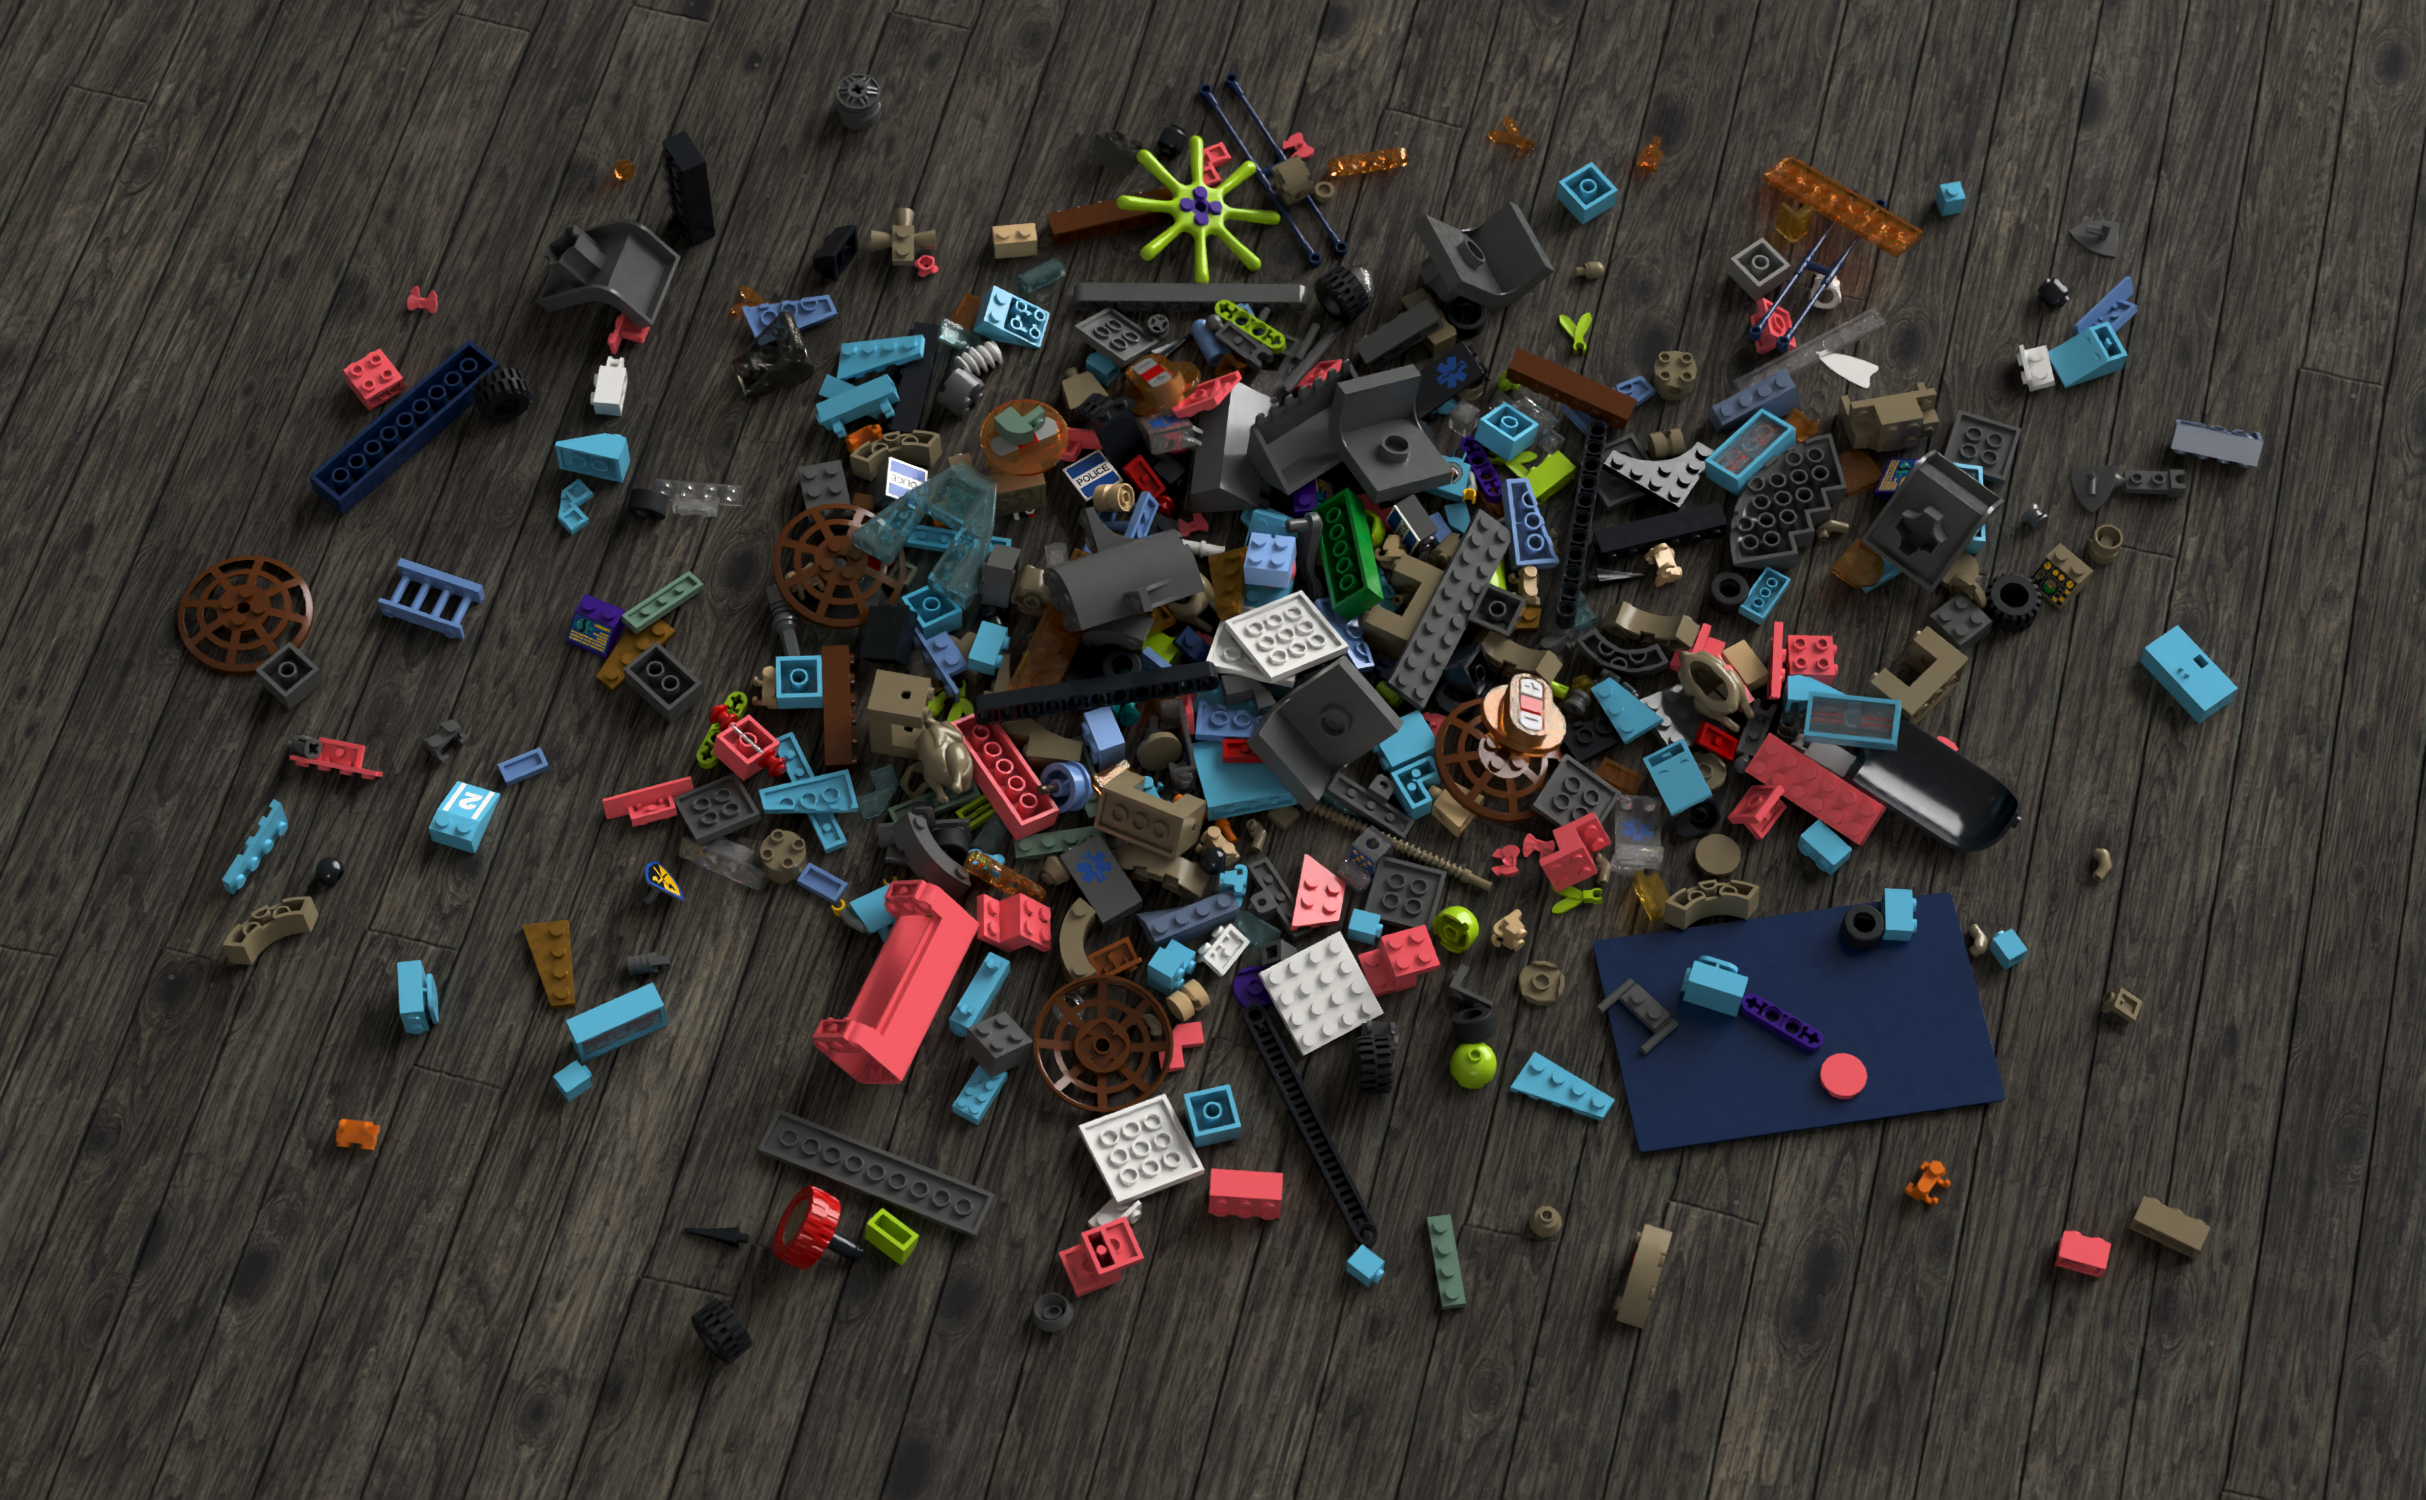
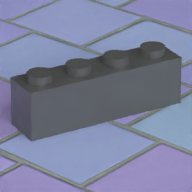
M1426 299L1417 302L1407 312L1398 314L1391 322L1380 325L1370 335L1361 337L1354 345L1372 372L1437 332L1444 325L1429 300Z

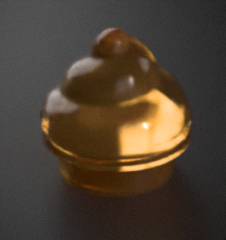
M621 159L614 166V174L619 179L629 180L635 173V166L629 159Z

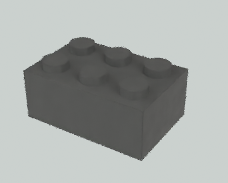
M841 460L797 468L805 511L823 504L841 503L851 505ZM827 509L819 511L825 521L829 519L853 520V512L850 510ZM808 515L807 521L809 528H811L816 523L812 516ZM829 526L832 533L849 530V526ZM818 530L811 536L822 535V533Z
M657 641L623 668L625 682L670 724L704 697L702 682Z

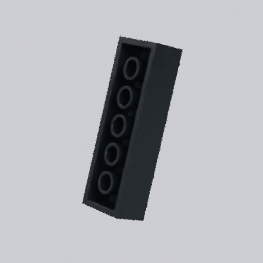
M683 131L662 141L663 151H661V154L665 160L663 167L667 173L665 180L669 186L667 193L671 199L669 201V206L673 212L670 214L671 219L675 225L680 226V231L685 241L689 240L694 247L715 237L706 161L687 132Z

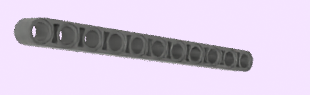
M1083 282L1074 286V308L1079 311H1102L1111 306L1116 311L1215 312V305L1221 300L1231 301L1235 305L1239 303L1245 305L1248 303L1252 312H1261L1264 306L1271 309L1270 313H1299L1307 309V289L1301 284ZM1228 308L1226 310L1221 309V312H1229Z

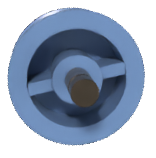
M1076 761L1058 762L1048 765L1040 778L1042 785L1036 788L1039 795H1050L1060 809L1059 813L1067 812L1068 810L1077 811L1084 808L1093 794L1087 770Z

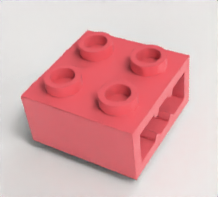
M381 349L368 353L361 360L351 363L343 369L347 384L368 411L406 390L403 377Z
M1788 635L1785 644L1786 677L1802 675L1832 686L1833 679L1838 676V664H1834V658L1837 656V645H1833V636Z

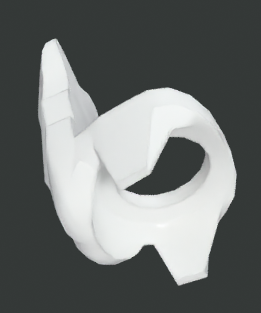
M1815 272L1816 277L1814 285L1810 290L1809 301L1821 286L1820 283L1824 279V275ZM1837 276L1825 288L1832 291L1834 295L1832 301L1824 304L1820 303L1817 299L1813 306L1822 309H1831L1839 306L1841 303V292L1839 288L1840 281L1837 279Z

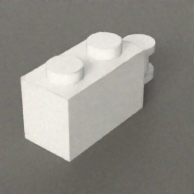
M608 356L606 366L600 365L599 373L594 376V387L596 389L595 392H591L590 404L594 405L595 414L621 416L628 382L626 368H624V358L622 357L620 359H612L611 356Z
M1799 733L1796 736L1797 740L1790 745L1842 779L1856 759L1854 755L1837 745L1805 742L1804 734Z

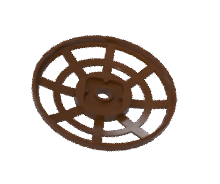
M823 504L800 513L783 529L773 553L772 568L774 580L785 602L804 619L827 628L851 629L866 625L868 608L865 600L874 595L883 583L894 589L892 595L885 602L893 606L902 591L906 577L905 554L894 531L874 513L850 504ZM844 509L856 513L852 521L847 519H829L825 521L819 511ZM808 515L812 516L816 524L809 528L799 541L786 538L795 524ZM864 515L881 525L892 539L880 542L871 530L861 524ZM844 525L849 526V530L846 536H834L829 526ZM818 530L821 531L825 538L818 547L806 544L809 537ZM858 530L867 535L874 544L862 547L860 543L854 540ZM782 547L795 550L794 568L796 575L786 580L783 579L780 566ZM895 547L897 548L900 561L898 581L886 575L887 557L885 550ZM802 552L814 555V567L805 571L802 570L801 566ZM879 553L881 562L880 572L867 566L868 555ZM836 558H843L847 564L841 567L836 565L834 560ZM817 575L822 582L827 584L824 593L815 589L807 579ZM864 575L876 580L871 588L861 593L857 583L861 581ZM801 583L810 595L820 600L816 613L800 604L790 593L789 588ZM835 588H849L853 597L834 598L832 594ZM829 604L835 606L856 604L861 617L854 619H832L824 617Z
M248 555L233 557L210 566L191 582L179 605L178 628L187 650L206 667L226 674H256L255 670L266 660L250 664H235L237 651H251L265 646L271 656L279 651L273 640L284 631L289 621L302 625L300 631L291 642L299 649L308 637L314 617L313 601L309 588L303 578L285 563L264 556ZM254 562L252 569L236 570L226 574L220 571L221 568L232 564ZM264 563L272 564L286 570L294 579L282 583L275 576L261 571ZM212 574L216 580L205 589L200 599L188 600L194 588L204 578ZM249 575L246 584L234 587L228 580L236 576ZM258 576L275 584V586L265 591L255 585ZM219 584L226 591L219 600L207 599ZM297 586L301 587L305 598V616L291 612L292 604L288 592L289 589ZM281 593L284 599V610L272 608L269 598ZM243 606L250 607V610L246 613L238 612ZM185 608H197V620L201 631L191 639L187 634L184 624ZM204 608L216 609L218 618L209 625H206L204 620ZM270 618L281 619L278 626L268 634L264 627ZM222 626L225 630L232 633L230 642L219 639L213 632ZM256 633L260 638L258 641L239 644L241 635ZM207 638L216 646L228 650L226 663L208 657L196 646Z
M1486 697L1463 703L1445 718L1435 738V766L1444 787L1463 808L1486 820L1498 823H1517L1535 818L1539 814L1532 809L1518 812L1517 799L1530 795L1537 788L1541 791L1545 785L1543 780L1547 772L1548 759L1558 760L1559 764L1563 758L1555 735L1542 720L1541 729L1548 736L1554 750H1546L1539 736L1535 740L1539 749H1528V747L1515 743L1512 740V732L1502 728L1500 719L1512 722V715L1498 713L1494 705L1499 704L1512 708V701ZM1477 704H1485L1488 712L1477 716L1469 723L1456 718L1460 712ZM1491 720L1494 730L1484 734L1474 728V726L1480 722ZM1449 725H1452L1462 730L1458 739L1457 754L1444 756V738ZM1468 734L1479 741L1476 751L1465 752V742ZM1498 752H1504L1508 760L1500 758ZM1530 758H1541V769L1538 776L1528 768ZM1467 761H1477L1478 766L1484 772L1479 779L1472 772ZM1460 763L1465 776L1474 785L1467 795L1455 784L1446 765ZM1522 775L1532 782L1525 789L1520 791L1515 789L1514 781ZM1490 779L1505 782L1506 792L1496 790L1486 784ZM1481 791L1495 798L1507 799L1508 813L1490 810L1477 804L1474 800Z
M1090 975L1064 985L1045 1003L1038 1015L1034 1028L1033 1054L1037 1069L1044 1082L1064 1102L1088 1112L1114 1113L1145 1101L1162 1084L1168 1073L1173 1056V1033L1169 1019L1160 1003L1142 986L1118 976ZM1098 984V998L1083 1001L1072 1008L1062 998L1077 988ZM1108 984L1128 989L1141 997L1143 1001L1133 1010L1122 1002L1107 999ZM1056 1005L1064 1016L1057 1025L1054 1040L1040 1039L1044 1020L1050 1009ZM1097 1006V1018L1084 1023L1077 1015L1078 1012L1086 1008ZM1107 1006L1116 1008L1128 1016L1120 1024L1112 1019H1108ZM1149 1007L1153 1009L1161 1023L1165 1042H1151L1148 1028L1140 1017ZM1068 1021H1070L1079 1030L1075 1040L1061 1041L1063 1029ZM1134 1022L1141 1032L1143 1043H1130L1126 1030ZM1098 1041L1107 1042L1109 1049L1105 1052L1098 1051L1096 1048ZM1040 1048L1054 1051L1056 1063L1064 1075L1055 1084L1044 1069ZM1061 1050L1074 1051L1075 1057L1079 1062L1070 1071L1063 1062ZM1165 1051L1162 1070L1150 1086L1140 1077L1148 1065L1151 1052ZM1143 1052L1141 1064L1137 1071L1134 1072L1125 1064L1129 1053ZM1085 1069L1097 1074V1087L1085 1084L1076 1077ZM1118 1070L1127 1078L1125 1082L1119 1085L1107 1087V1074ZM1072 1083L1083 1091L1097 1094L1098 1107L1077 1102L1065 1095L1062 1090ZM1132 1084L1143 1092L1138 1098L1128 1103L1107 1107V1094L1120 1092Z

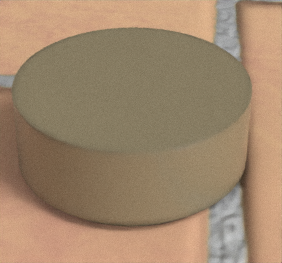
M1322 181L1314 186L1315 193L1313 196L1318 202L1327 203L1334 198L1335 189L1331 183Z

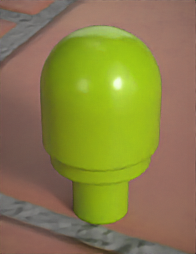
M944 691L937 697L934 696L933 701L928 702L930 711H933V718H936L945 707L944 702L948 697Z

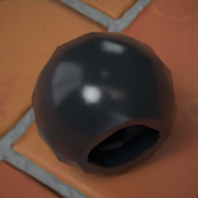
M1215 846L1206 848L1201 853L1199 860L1202 870L1210 875H1218L1225 871L1224 850Z
M327 857L318 863L316 876L323 885L334 886L342 878L345 868L339 859Z

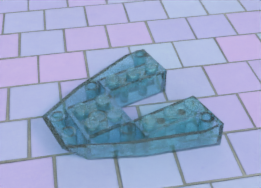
M960 461L907 491L851 534L852 544L890 566L924 515L928 514L958 532L928 576V588L967 609L978 593L982 578L983 562H986L995 525L999 483Z

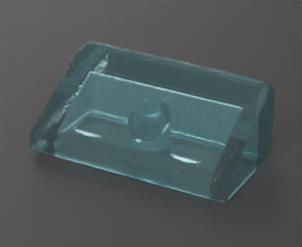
M1053 258L1017 276L1026 291L1030 293L1064 276L1065 267Z

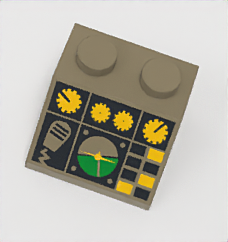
M2060 543L2045 556L2029 578L2033 580V585L2037 584L2039 587L2037 592H2041L2044 598L2060 610L2089 584L2093 570Z

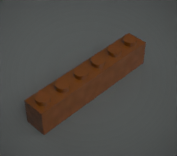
M1167 187L1129 195L1162 201H1171L1173 199L1172 192ZM1116 197L1112 200L1098 201L1090 205L1076 206L1072 209L1047 214V227L1055 247L1169 221L1174 218L1171 214L1164 212L1122 210L1116 204L1118 198Z
M1519 347L1508 367L1505 377L1514 384H1520L1529 388L1534 393L1543 394L1552 401L1561 402L1575 411L1586 413L1593 419L1602 420L1613 428H1620L1622 430H1625L1637 403V399Z
M849 645L822 646L826 774L848 769L849 774L854 775L853 766H858L857 752H853V746H857V734L852 732V726H856V712L852 713L851 707L856 706L855 693H851V687L855 686V673H850V667H855L854 653H850Z

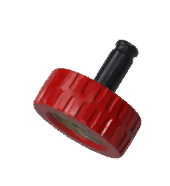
M806 1186L793 1197L785 1209L775 1231L772 1250L778 1259L804 1270L814 1265L826 1249L844 1258H850L852 1262H858L864 1253V1246L835 1231L841 1209L838 1199L814 1186Z

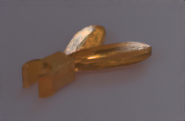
M1510 116L1504 117V126L1507 132L1498 130L1488 132V137L1492 140L1516 144L1524 154H1529V148L1526 146L1534 149L1535 143L1521 135L1515 120Z
M741 285V295L749 302L735 304L730 308V311L741 315L743 314L741 311L743 306L754 307L759 306V304H776L778 302L764 301L752 288Z

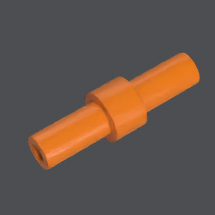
M1228 819L1215 820V826L1221 830L1227 841L1232 844L1236 843L1238 839L1231 830V824Z

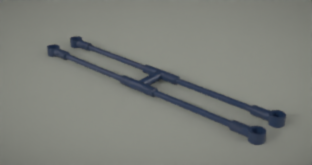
M1234 73L1227 74L1225 85L1232 88L1237 98L1241 99L1274 150L1273 153L1279 160V163L1287 160L1281 148L1277 147L1244 96V92L1238 84L1237 75ZM1202 84L1199 91L1200 96L1206 99L1211 108L1216 111L1247 161L1255 163L1256 172L1254 174L1264 190L1269 193L1302 244V248L1309 258V265L1312 268L1320 267L1321 255L1315 253L1310 244L1305 241L1266 178L1272 175L1271 168L1279 163L1261 170L1219 108V103L1212 94V87L1209 84ZM1305 197L1328 233V237L1335 247V254L1339 257H1344L1347 254V244L1341 242L1335 231L1331 230L1311 197Z
M1855 189L1847 191L1846 199L1841 205V209L1814 247L1802 259L1780 295L1765 316L1760 318L1755 326L1750 327L1748 336L1751 340L1758 341L1761 339L1762 331L1767 325L1770 316L1797 278H1800L1804 271L1808 269L1825 277L1820 283L1821 286L1792 327L1788 328L1783 336L1777 338L1776 348L1779 351H1787L1789 349L1790 340L1796 333L1795 330L1824 289L1830 285L1844 265L1843 262L1871 222L1875 221L1879 214L1885 212V200L1876 199L1874 201L1873 209L1868 215V219L1840 259L1836 260L1830 269L1811 261L1844 212L1848 211L1852 204L1858 202L1859 192Z

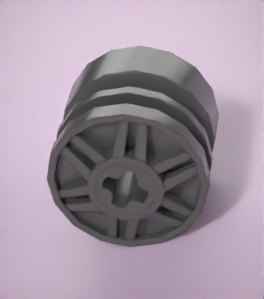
M862 73L844 77L836 87L838 118L843 125L850 129L865 130L873 127L881 116L878 83L871 76Z

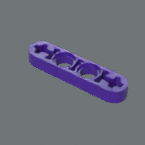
M1473 436L1462 438L1460 450L1467 453L1465 462L1471 465L1470 471L1475 474L1476 482L1485 499L1493 504L1502 502V482L1483 447ZM1476 459L1484 461L1480 465H1475L1472 463ZM1486 474L1492 476L1489 480H1483L1480 477Z
M1747 994L1743 997L1740 1008L1745 1016L1807 1052L1814 1053L1821 1049L1823 1035L1820 1031L1756 994ZM1754 1002L1755 1007L1748 1008V1004ZM1764 1007L1762 1015H1759V1011ZM1773 1012L1778 1016V1020L1770 1022L1766 1019L1765 1015ZM1793 1024L1797 1026L1798 1032L1791 1034L1786 1030V1026ZM1802 1031H1805V1034L1803 1035L1802 1039H1800L1799 1037L1801 1036ZM1812 1037L1816 1038V1042L1813 1044L1808 1043Z

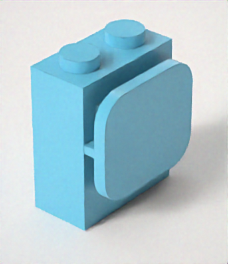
M1419 710L1401 717L1400 719L1404 723L1399 731L1371 749L1373 753H1377L1382 769L1384 771L1387 770L1389 775L1429 755L1434 758L1436 737Z
M1700 956L1698 961H1694L1692 969L1687 968L1681 991L1685 992L1683 1000L1737 1017L1749 977L1737 974L1738 968L1732 963L1710 956Z
M421 960L397 962L399 1008L405 1031L411 1034H421L424 1031H430L429 1020L431 1018L433 1024L439 1023L437 989L433 975L427 974L426 978Z

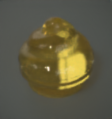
M1580 675L1573 678L1572 690L1580 689L1588 695L1592 693L1591 688L1594 687V684L1590 677Z

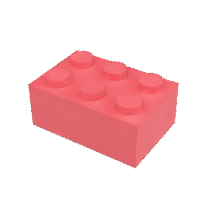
M1211 1169L1209 1214L1218 1217L1237 1215L1239 1218L1254 1216L1261 1217L1264 1220L1280 1218L1283 1173Z

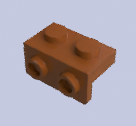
M1128 936L1086 955L1089 963L1097 971V975L1117 976L1116 974L1123 970L1125 973H1129L1137 969V964L1142 962L1141 957H1137Z

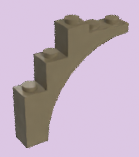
M1002 654L1004 660L1001 669L997 668L995 675H997L996 681H992L991 691H984V694L1013 690L1011 684L1013 667L1011 654ZM1032 718L1001 723V727L1013 744L1024 746L1023 757L1026 758L1029 767L1046 768L1052 763H1064L1066 761H1076L1083 765L1085 750L1082 741L1067 739L1054 734L1037 724Z

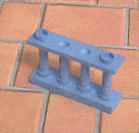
M1149 491L1141 492L1138 502L1134 503L1130 511H1127L1133 512L1130 521H1114L1117 514L1115 511L1108 513L1098 512L1097 515L1108 529L1126 530L1124 537L1142 538L1147 536L1159 503ZM1086 543L1080 557L1092 553Z
M400 558L397 567L402 578L390 601L379 598L378 603L381 612L387 617H396L444 633L449 638L456 637L463 640L464 632L460 622L471 602L482 603L485 597L483 586ZM416 581L422 583L411 607L398 604L409 582ZM434 587L442 590L431 614L419 611L430 588ZM454 594L463 597L451 621L439 618L450 595Z

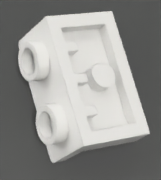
M2020 345V353L2017 354L2019 366H2024V371L2021 372L2023 384H2028L2030 391L2054 386L2055 380L2047 346L2044 345L2025 350L2024 346Z
M1231 923L1225 926L1219 925L1212 932L1213 938L1211 941L1204 943L1199 948V955L1195 959L1198 963L1205 962L1219 977L1227 972L1250 943Z
M1112 1198L1088 1221V1226L1093 1229L1126 1216L1128 1223L1131 1222L1133 1224L1142 1214V1203L1137 1200L1136 1202L1131 1201L1117 1207Z

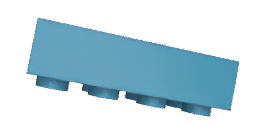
M1767 566L1749 591L1746 601L1739 606L1738 613L1762 626L1789 587L1791 579Z
M979 1064L952 1105V1112L978 1125L1008 1079V1072L1005 1071L991 1077Z

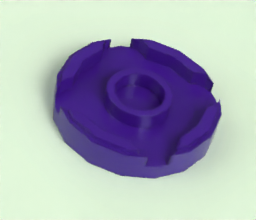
M1259 965L1248 966L1242 969L1235 977L1233 995L1237 1003L1242 1007L1246 1008L1250 1004H1260L1266 1009L1273 1004L1258 975L1266 970L1264 969L1265 967Z

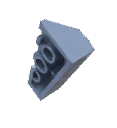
M1784 368L1712 406L1706 415L1717 433L1743 426L1761 408L1778 418L1789 414L1801 413L1802 409L1796 386Z
M2175 420L2170 440V448L2174 449L2173 452L2186 455L2187 452L2194 453L2195 457L2201 459L2213 457L2217 458L2216 461L2229 464L2230 461L2237 462L2238 466L2244 468L2257 467L2263 446V439L2260 433L2253 432L2252 436L2239 429L2227 432V429L2221 426L2214 425L2207 429L2205 428L2206 425L2202 423Z
M1228 889L1189 906L1136 914V917L1154 953H1156L1159 947L1165 949L1172 939L1181 944L1213 931L1219 925L1225 926L1238 921L1240 907L1231 890Z

